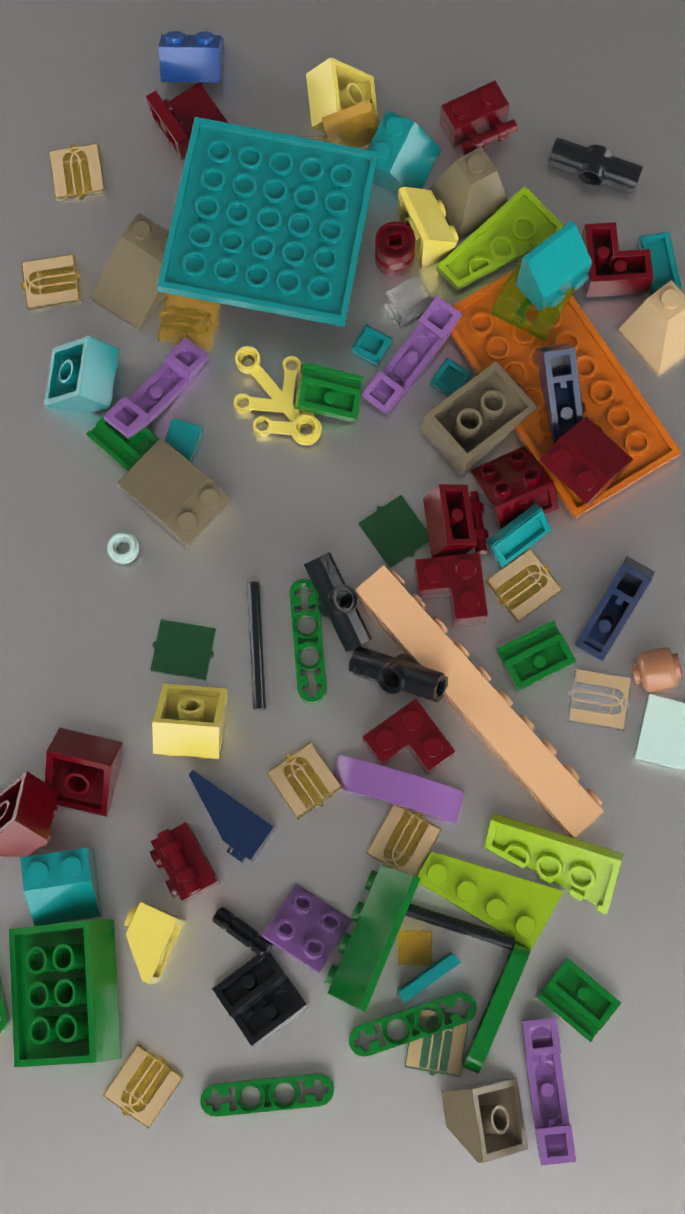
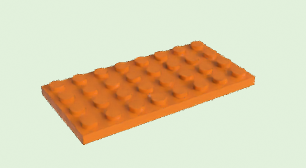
M519 266L452 305V307L462 313V316L449 336L476 376L497 361L538 407L514 432L524 447L539 461L554 481L557 496L575 520L677 458L681 454V450L569 290L558 305L553 308L548 306L538 313L532 328L525 316L533 305L531 303L523 313L525 321L523 326L521 325L515 313L527 297L516 286L520 270ZM564 343L575 347L583 419L588 417L634 459L590 507L540 462L544 454L553 446L540 382L536 348Z

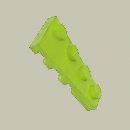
M524 186L437 265L436 270L456 291H459L528 254L564 225Z
M495 813L490 820L485 848L521 868L527 866L540 875V879L549 884L555 882L570 890L569 895L580 901L583 898L597 905L596 910L607 915L624 856L623 853Z
M432 851L417 877L421 878L418 884L497 931L515 937L517 943L531 950L564 892Z

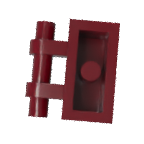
M495 80L441 105L440 126L452 147L459 146L463 156L481 146L485 149L484 146L496 140L498 142L504 141L509 138V134L518 131V126L514 119L507 122L509 103Z
M438 484L423 498L432 558L467 554L473 548H475V553H480V555L488 553L485 541L489 539L488 530L484 529L482 515L485 514L484 504L480 502L479 493L477 491L469 492L468 485Z
M187 822L172 830L166 829L157 834L158 837L150 841L154 848L150 851V855L157 868L161 869L164 867L170 879L166 880L165 884L174 899L179 897L182 902H187L220 883L190 824Z

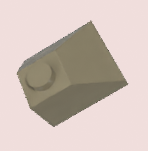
M482 146L455 160L428 189L432 190L436 200L440 199L446 210L445 219L449 226H454L459 240L476 231L508 202L498 170Z
M517 1078L463 1085L441 1091L446 1127L478 1163H484L528 1149Z

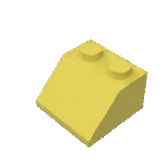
M332 57L306 73L313 129L325 133L323 118L370 100L371 109L338 122V125L343 126L371 115V111L372 116L344 126L340 130L337 129L336 122L329 130L332 133L337 129L333 134L338 135L339 132L344 133L372 122L373 117L375 132L377 131L379 121L374 77ZM373 123L341 136L360 134L373 128Z
M402 187L398 189L397 219L413 230L415 235L414 255L421 269L443 261L454 251L456 243L459 242L458 235L453 225L448 226L445 219V207L440 199L436 200L432 190Z
M163 683L152 722L153 754L219 759L224 735L228 688Z
M140 902L138 908L133 906L128 913L124 925L129 928L125 935L142 982L154 984L158 983L185 920L153 905Z

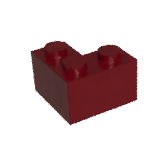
M616 222L585 224L581 238L592 260L588 273L589 279L584 283L585 297L647 294L653 280L650 249L619 251Z
M480 553L415 559L417 595L421 599L449 596L453 627L486 623L488 612Z
M416 698L362 737V742L379 765H387L408 749L426 775H429L451 759L456 752Z

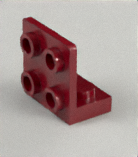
M200 83L170 101L167 98L162 100L156 90L145 96L150 116L181 161L186 159L195 117L228 123Z
M524 446L471 470L473 479L492 505L496 526L499 530L535 503L542 508L544 514L559 509L554 481L539 461Z

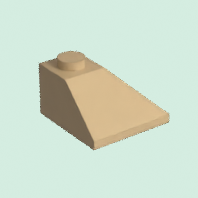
M672 280L648 297L618 329L620 335L657 376L661 375L685 356V295Z

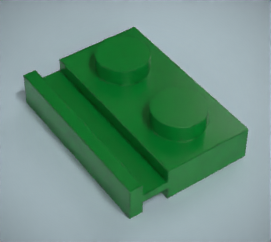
M304 362L300 369L301 376L298 381L294 409L354 423L358 418L362 391L360 390L361 382L364 377Z
M104 416L91 431L86 433L87 437L126 472L159 440L147 427L127 438L104 420Z
M554 620L496 649V653L499 655L517 692L576 663L575 657L563 635L556 627Z
M568 958L562 962L543 989L536 995L540 1001L589 1042H592L598 1031L603 1028L621 1004L619 1000Z

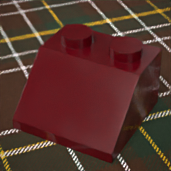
M585 417L562 435L544 454L540 462L590 507L634 459L588 417Z
M59 727L46 751L45 783L59 791L56 805L107 817L121 767L123 742Z
M28 771L0 792V856L27 857L38 848L45 847L52 836L50 829L53 817L57 812L56 801L59 791Z

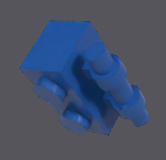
M179 31L162 34L158 46L161 82L221 83L223 73V37L207 31L199 32L196 35H185V33Z

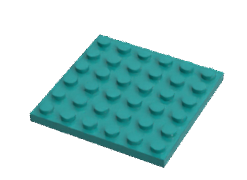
M195 117L158 278L157 291L345 327L378 152Z

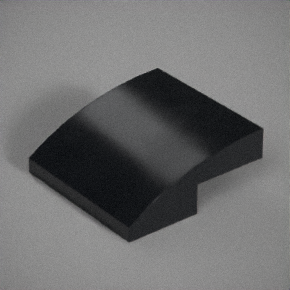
M270 951L265 957L256 955L212 988L229 1016L234 1019L254 1049L309 1008Z

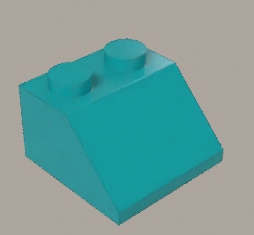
M387 110L367 149L378 152L373 183L397 194L398 189L402 187L422 189L441 152V148L415 121Z
M572 220L522 258L516 286L539 312L548 306L551 308L555 307L564 299L565 293L572 287L575 290L580 288L589 279L588 273L592 260L578 228Z
M90 336L53 348L44 407L82 412H96L109 408L114 397L113 385L115 373L118 369L117 358L119 348Z
M86 847L20 857L24 894L34 926L102 916L93 849Z

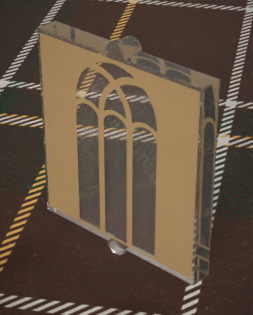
M575 668L572 691L568 693L570 704L567 721L624 731L627 709L631 706L629 695L632 678Z

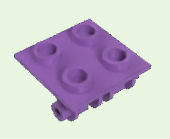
M296 884L263 932L262 937L319 973L352 920Z

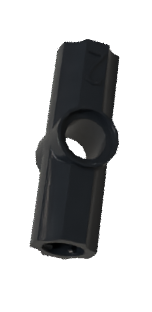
M558 137L555 140L547 164L577 174L579 180L587 185L600 186L606 184L630 193H634L643 166L614 157L613 153L604 146L590 145L587 148Z
M328 552L304 564L319 595L318 609L322 616L331 620L345 651L348 652L369 642L372 638L357 609L359 600L357 592L353 587L345 584L331 553Z
M359 646L353 651V655L349 660V671L353 672V675L377 682L389 694H397L400 691H404L438 703L443 698L448 687V677L444 673L418 665L407 654H399L396 657H392Z

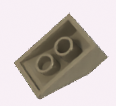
M138 213L118 240L90 295L91 300L139 331L168 294L157 291V283L169 231L141 213Z
M495 361L426 413L420 431L461 476L489 454L536 411L538 407Z
M162 438L117 482L132 499L186 549L221 514L232 500L209 476Z

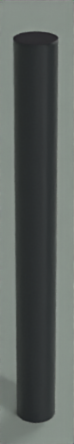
M248 582L247 597L253 710H265L260 583Z
M411 903L405 915L512 950L515 937Z

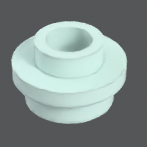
M119 532L113 535L107 545V551L111 559L120 564L132 562L138 556L140 550L138 540L128 532ZM122 544L129 545V550L126 553L118 551Z

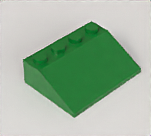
M382 865L378 872L371 871L364 887L370 891L365 903L358 902L351 920L357 922L352 935L345 933L338 952L342 953L343 957L339 966L332 964L324 982L330 986L328 994L363 1012L366 1011L421 878Z
M114 919L84 920L9 929L14 1067L95 1063L120 1059L121 1043Z

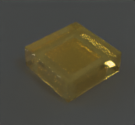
M399 930L398 965H432V931Z

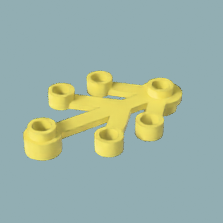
M251 346L240 348L235 355L237 368L242 373L251 374L271 399L250 397L246 393H240L234 398L235 410L239 414H248L251 410L284 413L291 421H270L268 417L259 416L253 422L254 432L259 437H267L270 433L292 435L293 439L300 445L307 446L316 443L322 434L320 421L314 417V413L302 410L301 414L298 409H294L295 406L293 405L296 379L301 372L300 360L295 356H288L283 360L284 380L281 391L260 366L261 360L257 349ZM246 359H252L254 361L253 365L251 366H245L243 365V362ZM289 363H295L297 368L291 371L286 366ZM241 400L249 402L245 408L239 407L238 403ZM260 423L268 424V428L264 431L258 430L257 426ZM304 427L312 429L309 435H303L300 431Z

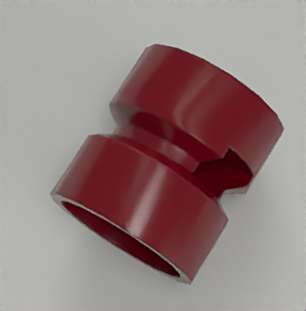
M393 221L386 223L376 233V266L381 273L387 276L398 277L406 274L414 263V232L408 225L402 222Z

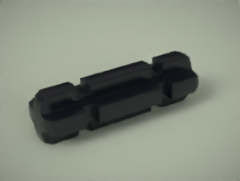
M219 908L213 916V923L222 929H226L227 933L245 946L251 947V950L259 956L265 957L271 950L273 943L262 937V934L259 935L258 931L237 916L234 917V914L226 908Z

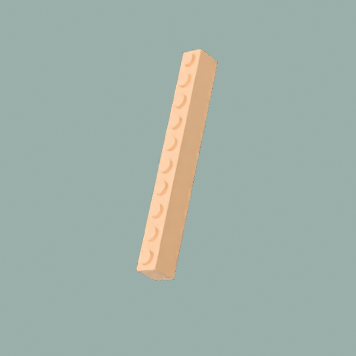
M383 565L355 589L359 598L358 601L405 654L411 656L418 665L442 672L448 677V687L443 696L445 700L560 830L568 837H577L604 813L600 807L602 805L600 798L591 789L584 790L577 782L580 777L569 764L563 766L555 757L557 751L546 739L541 741L534 734L535 726L524 714L518 716L511 708L513 702L509 696L501 689L497 692L489 683L491 681L489 674L480 665L475 667L468 660L467 657L470 654L459 641L453 643L446 635L448 629L437 617L432 619L424 609L427 606L416 593L409 594L403 587L406 583L400 574L394 569L389 571Z

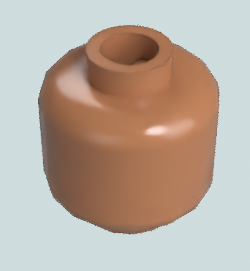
M668 647L643 651L638 656V664L632 665L636 684L642 683L647 692L673 689L677 686L678 679H683L678 653L673 654Z

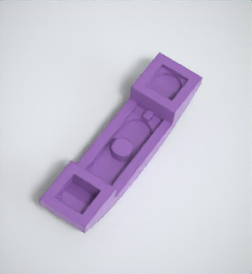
M436 296L419 318L417 327L385 369L377 373L361 394V397L386 415L408 392L431 363L457 325L462 313L439 296Z
M185 337L165 356V363L129 398L124 396L104 415V420L127 438L138 433L157 418L182 393L207 362L209 355Z
M339 755L333 776L340 785L337 788L339 790L417 811L426 816L452 824L457 823L465 794L461 790L407 772Z
M557 1018L522 1021L529 1094L541 1166L576 1162L572 1126L569 1123L560 1058L561 1047Z

